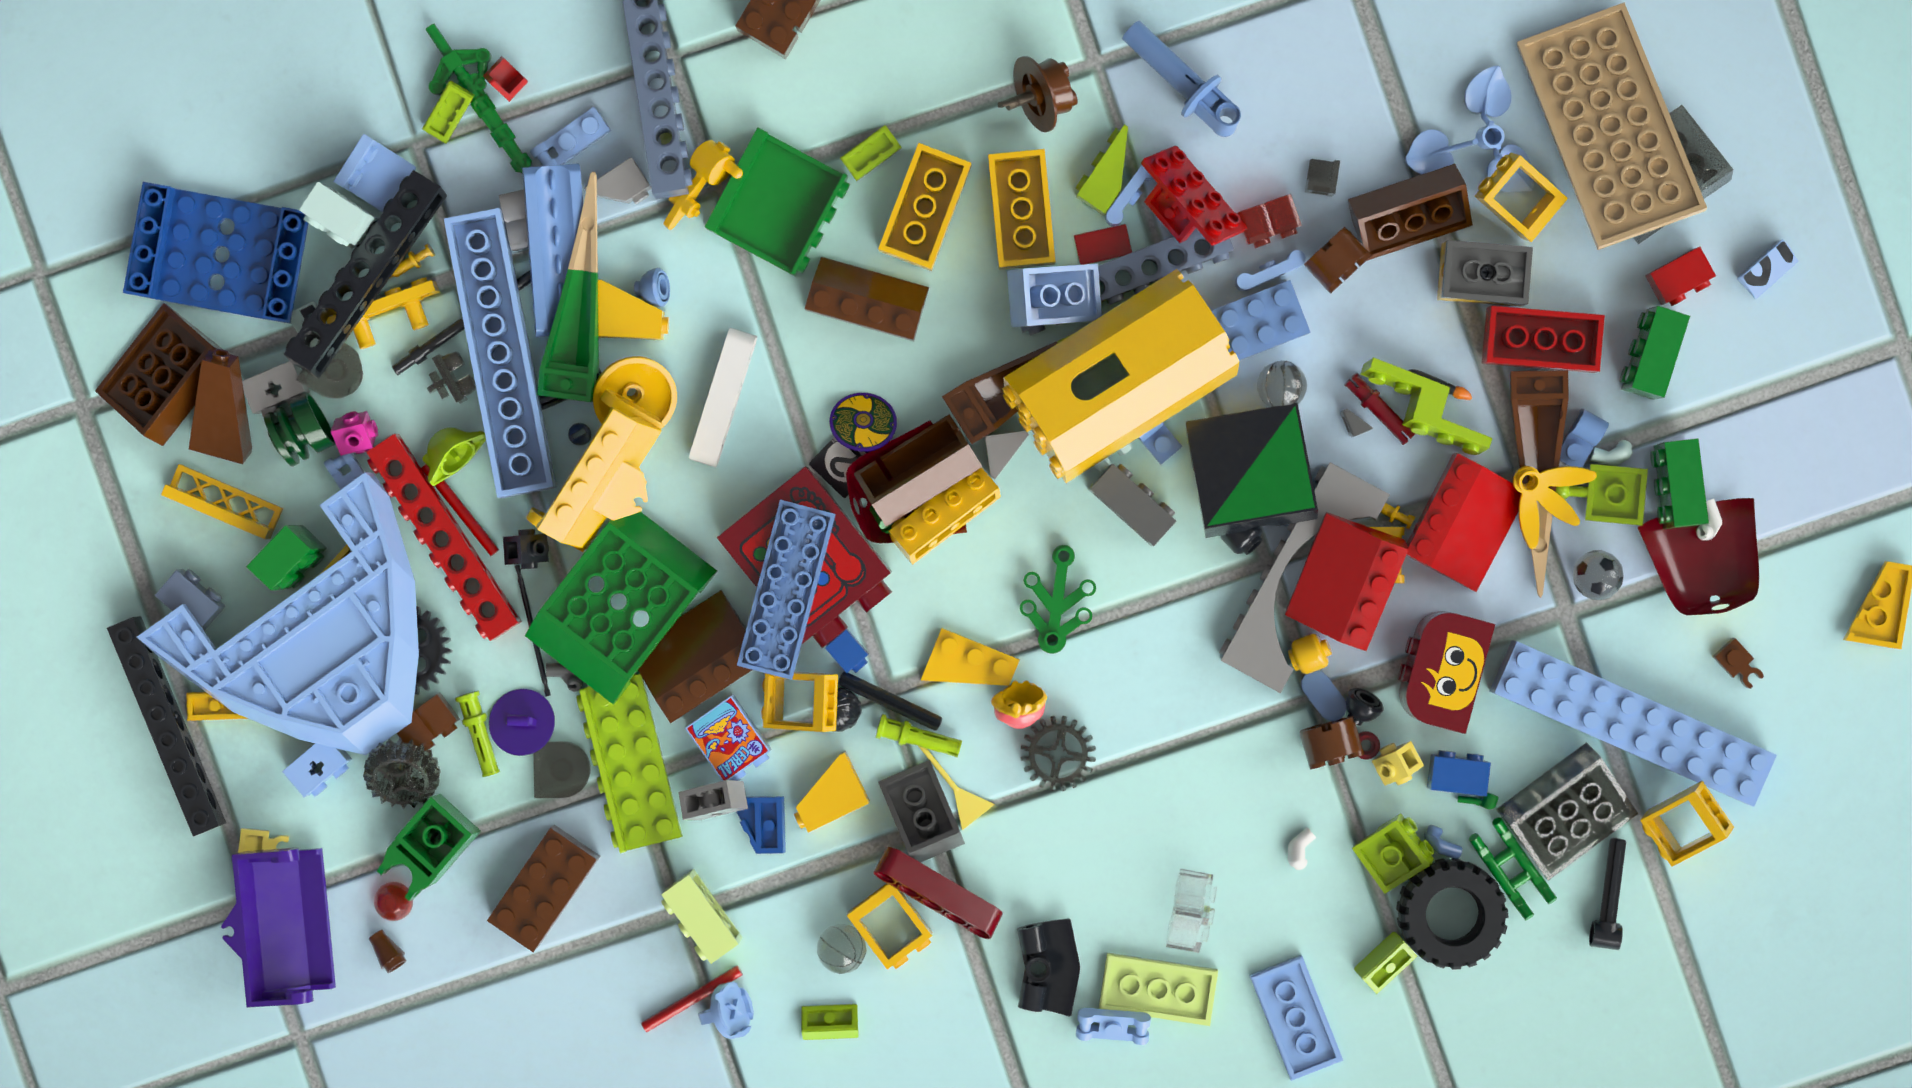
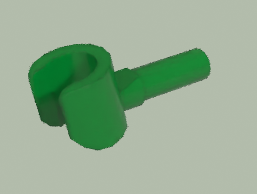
M1488 792L1487 796H1483L1482 800L1475 797L1458 795L1457 802L1474 804L1491 810L1496 807L1499 797Z

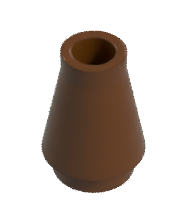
M383 930L376 932L369 938L381 969L385 968L387 973L393 972L407 961L404 957L405 952Z

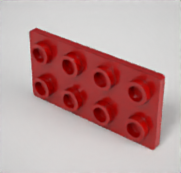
M1178 146L1170 147L1142 160L1141 165L1158 183L1144 202L1179 243L1186 241L1196 228L1212 246L1246 230L1247 226L1240 216L1232 210L1222 195L1205 179L1203 173L1192 164Z

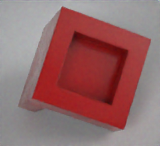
M502 56L483 75L509 102L528 83V80Z

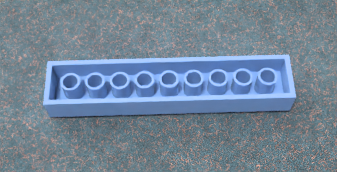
M496 208L444 218L497 498L557 488L540 398L537 395L538 387L512 252L502 210Z
M1514 640L1509 645L1489 691L1697 783L1703 781L1707 787L1753 807L1777 756L1765 749Z

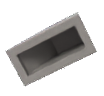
M629 158L597 179V197L628 204L632 201L635 204L643 201L649 196L648 191L652 189L632 158Z

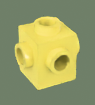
M1411 741L1399 746L1391 743L1379 750L1381 755L1372 760L1384 786L1396 782L1397 785L1406 783L1412 779L1411 775L1424 766Z

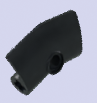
M1071 919L1051 920L1019 927L1017 931L1025 971L1018 1007L1033 1012L1046 1010L1070 1017L1080 974V962ZM1036 961H1041L1046 965L1043 973L1035 974L1030 970L1031 965Z

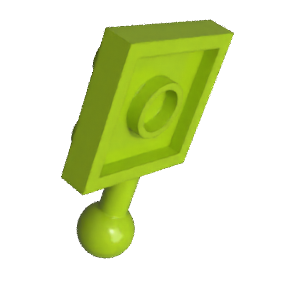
M1590 464V470L1595 471L1597 476L1593 481L1589 482L1588 487L1556 486V493L1565 500L1569 496L1587 498L1586 521L1643 526L1648 469Z

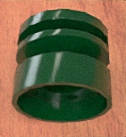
M304 393L290 401L292 415L281 406L276 408L277 416L273 412H268L264 415V422L273 446L291 467L300 463L299 456L303 460L310 458L308 444L317 453L336 444L325 415L309 393Z

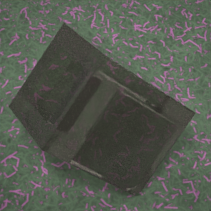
M1311 159L1309 161L1305 193L1334 196L1340 160L1330 162Z

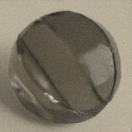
M1285 360L1275 361L1267 365L1260 373L1257 389L1260 398L1267 406H1289L1297 402L1300 404L1307 392V380L1301 368L1296 364Z
M837 924L827 928L821 934L817 943V954L820 962L833 973L846 974L853 972L862 964L866 956L867 950L864 938L856 928L850 925Z

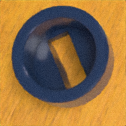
M573 424L568 431L569 440L575 445H585L591 439V430L586 424ZM585 429V434L578 436L576 439L573 438V434Z

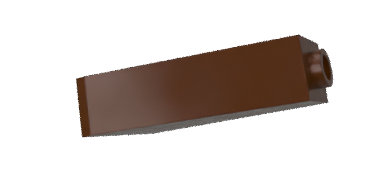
M210 349L201 362L189 450L243 464L252 453V443L239 357L223 349Z

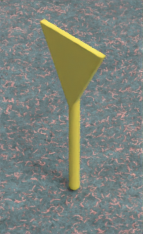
M918 746L954 790L962 830L995 805L957 787L930 751Z

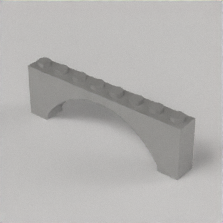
M1331 462L1327 468L1322 465L1314 479L1318 482L1314 490L1318 507V519L1289 524L1287 530L1291 532L1286 542L1282 539L1273 553L1277 556L1274 565L1270 566L1267 564L1260 577L1264 581L1259 591L1256 589L1252 591L1246 604L1250 605L1247 614L1244 616L1240 613L1233 626V629L1237 630L1232 641L1227 638L1219 651L1223 655L1221 661L1279 693L1282 692L1294 668L1287 664L1281 651L1274 622L1275 596L1285 567L1293 555L1307 541L1317 535L1326 512L1348 520L1371 518L1376 521L1390 494Z

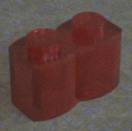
M1291 194L1237 212L1247 226L1243 232L1247 245L1254 244L1255 248L1270 244V237L1279 234L1282 239L1298 234L1296 228L1302 226Z

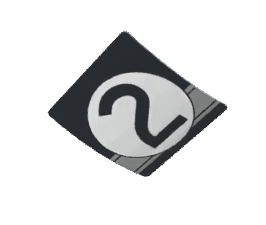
M833 437L811 460L809 465L843 498H846L849 495L846 480L847 469L855 460L868 452L848 449Z

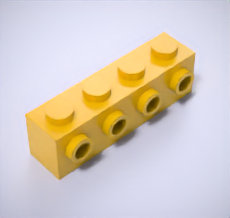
M981 467L970 476L965 477L949 489L915 508L914 512L907 518L902 517L894 522L891 527L892 529L889 530L891 540L913 565L1001 497L999 487Z

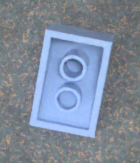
M1098 264L1007 270L1011 327L1094 321L1102 316Z

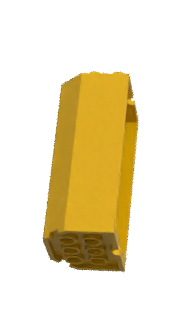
M1175 269L1004 377V387L1002 390L1006 403L1011 409L1016 407L1019 415L1018 420L1026 432L1032 430L1035 439L1033 441L1034 445L1042 456L1047 454L1050 462L1049 467L1057 479L1062 477L1064 482L1068 483L1237 376L1240 362L1234 351L1228 352L1230 345L1226 332L1195 286L1189 280L1184 283L1181 281L1184 277L1178 269ZM1115 353L1129 376L1090 400L1078 399L1071 390L1073 379Z

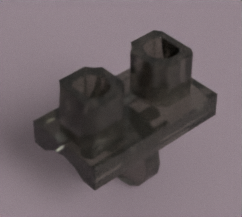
M456 351L445 356L439 354L432 359L443 379H440L436 371L430 373L429 377L433 384L427 387L428 392L438 391L440 397L444 399L449 396L445 388L447 386L456 403L459 402L461 404L467 401L466 396L476 390V385L470 374L460 380L456 379L453 371L465 365L460 353Z

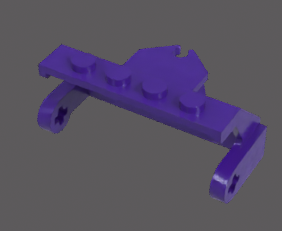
M299 848L244 851L232 854L236 904L221 925V928L225 929L230 926L233 928L234 934L232 937L224 935L222 939L242 959L246 1007L310 1003L314 1001L313 990L336 988L323 849L299 850Z

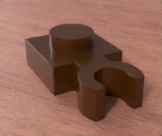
M1732 638L1712 656L1730 677L1734 678L1739 673L1740 681L1746 688L1751 689L1753 687L1748 681V676L1751 673H1754L1760 679L1764 677L1761 670L1750 667L1749 663L1754 658L1736 638Z

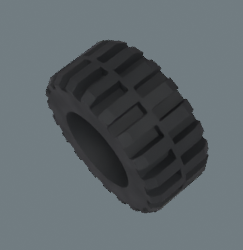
M1453 858L1451 860L1438 859L1435 860V863L1411 877L1406 887L1402 886L1400 891L1401 898L1400 901H1397L1396 906L1398 911L1397 923L1405 942L1426 962H1430L1436 967L1443 969L1450 967L1452 970L1461 969V966L1466 965L1470 968L1477 965L1478 960L1489 958L1491 956L1489 952L1494 947L1498 949L1502 943L1499 939L1502 934H1506L1508 926L1505 925V920L1509 918L1508 909L1505 907V895L1499 889L1495 879L1475 864ZM1450 887L1461 888L1470 893L1478 907V917L1474 927L1465 936L1455 940H1447L1435 935L1429 928L1426 920V909L1432 897L1439 891Z

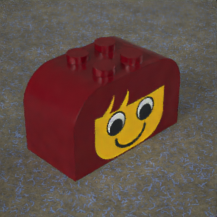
M1438 611L1425 616L1417 625L1414 636H1409L1405 653L1409 655L1406 665L1401 664L1398 673V680L1401 681L1399 698L1403 709L1411 717L1423 723L1466 734L1496 624L1446 611Z

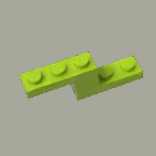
M1374 357L1363 364L1360 375L1368 377L1370 382L1378 385L1386 384L1393 387L1397 393L1403 395L1411 394L1403 426L1411 428L1413 433L1437 438L1436 441L1443 445H1455L1462 448V451L1469 455H1479L1490 448L1491 437L1442 419L1450 387Z

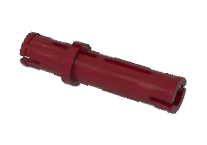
M1355 373L1352 376V380L1358 387L1350 379L1344 386L1361 401L1360 405L1363 408L1367 407L1391 431L1402 445L1406 444L1408 438L1401 431L1410 439L1415 433L1411 431V428L1403 426V420L1379 396L1380 392L1377 389L1373 390L1358 373Z

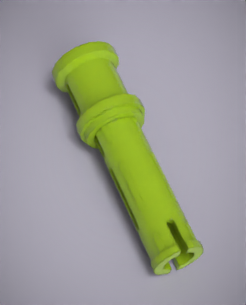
M478 690L455 697V701L459 702L464 717L462 724L469 729L482 771V777H487L499 773L500 769H498L484 723L487 715L482 712L478 698L480 692Z
M885 714L881 715L875 738L880 739L884 737L898 741V745L909 743L956 758L958 757L962 740L911 726L912 723L906 720L900 722L887 718Z

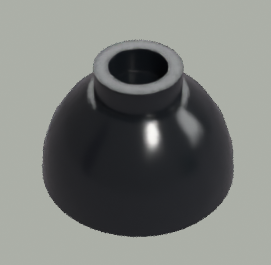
M1361 688L1349 690L1346 697V708L1349 713L1347 717L1353 716L1356 725L1361 726L1363 722L1372 721L1383 712L1382 702L1371 692Z

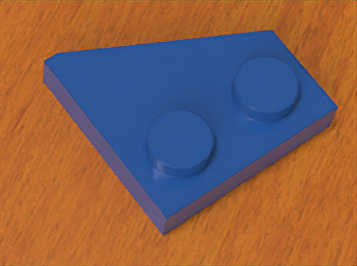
M784 796L746 797L748 809L737 811V814L741 820L740 824L744 832L750 838V843L755 853H785Z

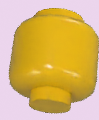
M1312 633L1294 640L1291 649L1288 650V654L1295 671L1300 670L1303 674H1310L1328 666V656L1332 655V651L1327 639L1321 640L1317 634Z

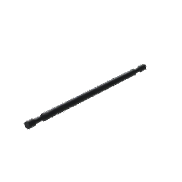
M515 565L524 609L530 627L533 618L526 588L521 576L520 565ZM533 643L541 680L545 688V696H551L540 648Z

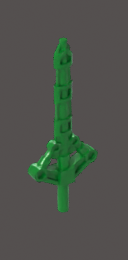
M435 23L431 24L425 30L443 57L432 81L429 83L430 92L435 95H441L450 77L455 73L459 81L457 84L475 95L470 105L478 117L482 118L490 129V135L498 147H503L511 158L510 165L515 172L522 174V168L531 167L532 160L526 152H521L514 140L516 138L507 123H503L495 110V105L487 93L485 94L484 92L487 82L483 75L488 70V63L492 58L491 53L485 48L452 50ZM477 63L478 73L469 74L464 68L465 65Z

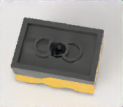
M1445 241L1441 244L1437 300L1518 307L1527 305L1529 302L1533 247Z

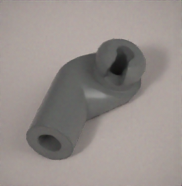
M546 663V677H561L567 684V688L573 692L579 691L582 688L584 682L560 663Z

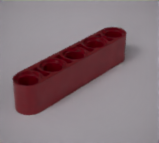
M893 847L885 848L873 872L882 881L984 939L992 938L1003 915L999 908Z

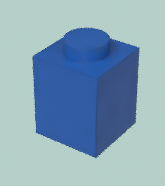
M848 629L843 631L825 647L846 673L850 670L857 673L868 663L865 657L869 653Z

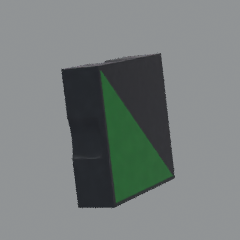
M1298 402L1186 422V434L1196 478L1205 538L1245 532L1259 526H1280L1318 519V507Z

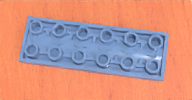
M579 163L522 168L535 337L550 335L569 267L583 208Z
M780 500L737 666L790 680L793 679L836 514Z

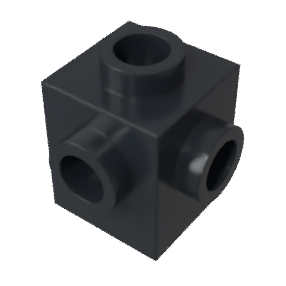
M535 529L518 530L519 536L503 537L505 565L521 564V569L538 568L539 562H549V545L546 534H535Z

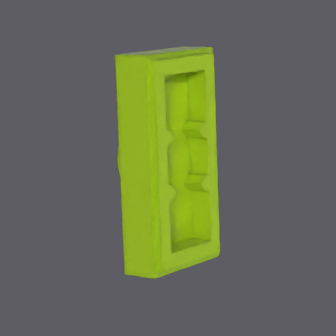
M450 80L422 130L447 144L475 95Z
M884 125L840 157V159L854 179L858 181L901 150L902 147L887 126Z

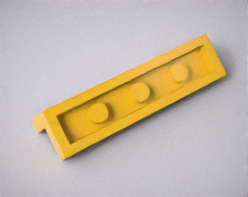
M178 464L170 485H165L161 493L164 497L263 539H271L283 511V508L181 464ZM183 472L193 476L196 488L185 491L177 487ZM199 479H201V480H203V481H205V482H208V483H206V484H204V485H201ZM215 485L219 487L223 498L211 502L207 500L203 489ZM225 490L233 494L227 496ZM199 491L201 497L192 493ZM237 496L243 497L248 510L240 513L234 512L229 500ZM251 501L259 505L253 507ZM225 502L227 508L220 506L218 504ZM266 507L274 511L268 526L258 521L255 510ZM250 513L251 516H252V519H251V518H248V517H246V516H244V515Z

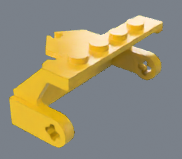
M606 389L600 398L611 407L609 414L546 513L532 507L526 516V519L536 526L537 530L582 552L589 547L606 518L614 521L642 511L640 506H635L636 504L633 500L636 497H641L644 502L648 501L646 492L647 482L639 466L661 433V428L664 425L658 416L609 389Z

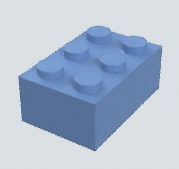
M1291 280L1211 310L1228 336V343L1230 345L1228 352L1234 351L1239 361L1311 333Z

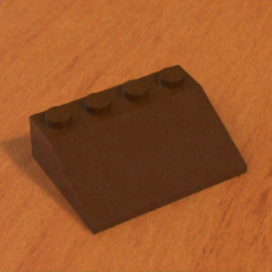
M163 303L95 392L144 437L164 446L195 406L202 359L210 349L222 348L171 307Z
M722 590L679 617L638 669L670 724L752 671V669L737 666L746 627Z

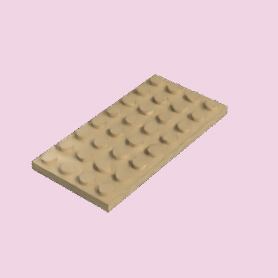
M1625 2L1517 42V48L1597 250L1707 210L1706 203Z

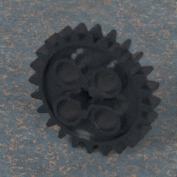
M416 606L417 629H424L427 634L425 642L418 644L419 657H423L426 660V668L422 672H417L415 695H419L420 686L429 691V681L436 684L440 683L436 675L437 673L446 675V671L441 666L442 664H451V661L444 657L445 654L452 653L453 650L445 648L444 644L449 643L451 638L442 637L447 628H437L440 619L436 617L430 621L431 612L427 610L421 616V608Z

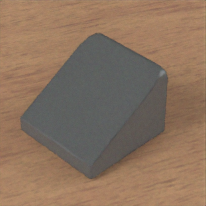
M1345 409L1341 411L1340 414L1349 436L1355 437L1373 429L1350 410Z

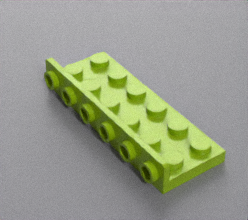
M636 674L631 678V684L614 705L590 686L579 689L580 695L576 696L580 712H585L587 722L583 723L586 738H591L594 748L590 750L593 766H598L600 777H597L598 788L601 794L605 793L607 804H604L605 816L607 821L612 820L614 831L610 832L614 848H619L620 853L683 836L645 683L641 674Z

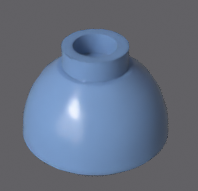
M654 268L646 272L641 280L636 281L634 284L636 297L642 298L652 306L664 307L670 297V283L665 271L661 268Z

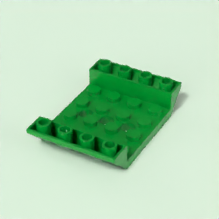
M641 511L614 521L610 520L539 610L525 637L614 705L631 684V678L698 592L701 593L718 571ZM598 576L604 580V587L600 592H592L589 589V581L593 577ZM614 595H625L627 603L623 609L617 610L612 607L611 599ZM638 611H645L649 616L648 623L643 627H638L633 622V617Z

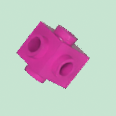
M352 411L335 419L331 434L340 456L354 452L362 454L373 448L376 436H378V428L376 422L370 419L367 411L360 413Z

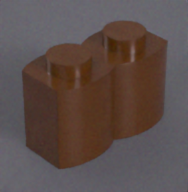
M438 693L412 713V722L396 734L412 755L417 751L424 754L435 746L432 740L442 734L445 738L458 728L455 723L460 718L443 695Z

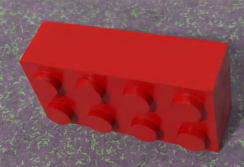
M1489 306L1486 308L1482 364L1587 373L1600 372L1605 315Z

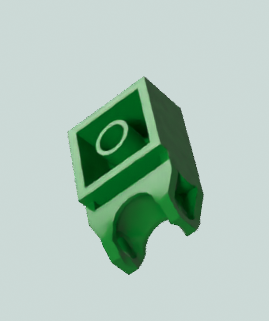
M443 795L431 796L387 848L383 862L377 869V872L382 875L398 864L407 866L412 873V883L405 898L408 901L414 900L422 890L439 881L481 830ZM436 830H439L441 833V839L439 840L436 838L438 835Z

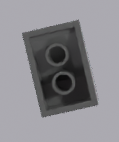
M930 760L878 782L910 857L921 863L965 844Z

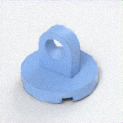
M736 982L718 985L711 996L710 1008L698 1013L701 1025L714 1023L717 1030L729 1039L744 1037L751 1029L749 1024L754 1015L752 1001L747 991L743 987L739 988Z

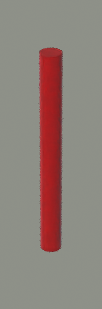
M425 464L421 469L428 477L430 468ZM444 480L435 485L490 557L497 553L499 548Z
M738 965L645 1020L641 1023L643 1029L649 1032L712 994L718 985L732 982L743 975Z

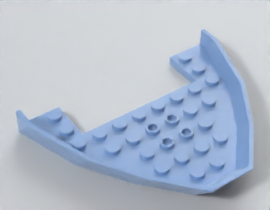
M369 472L363 473L320 504V507L352 552L216 649L186 604L180 605L137 636V638L163 661L232 712L299 740L367 755L412 722L419 658L415 579L390 497L376 476Z

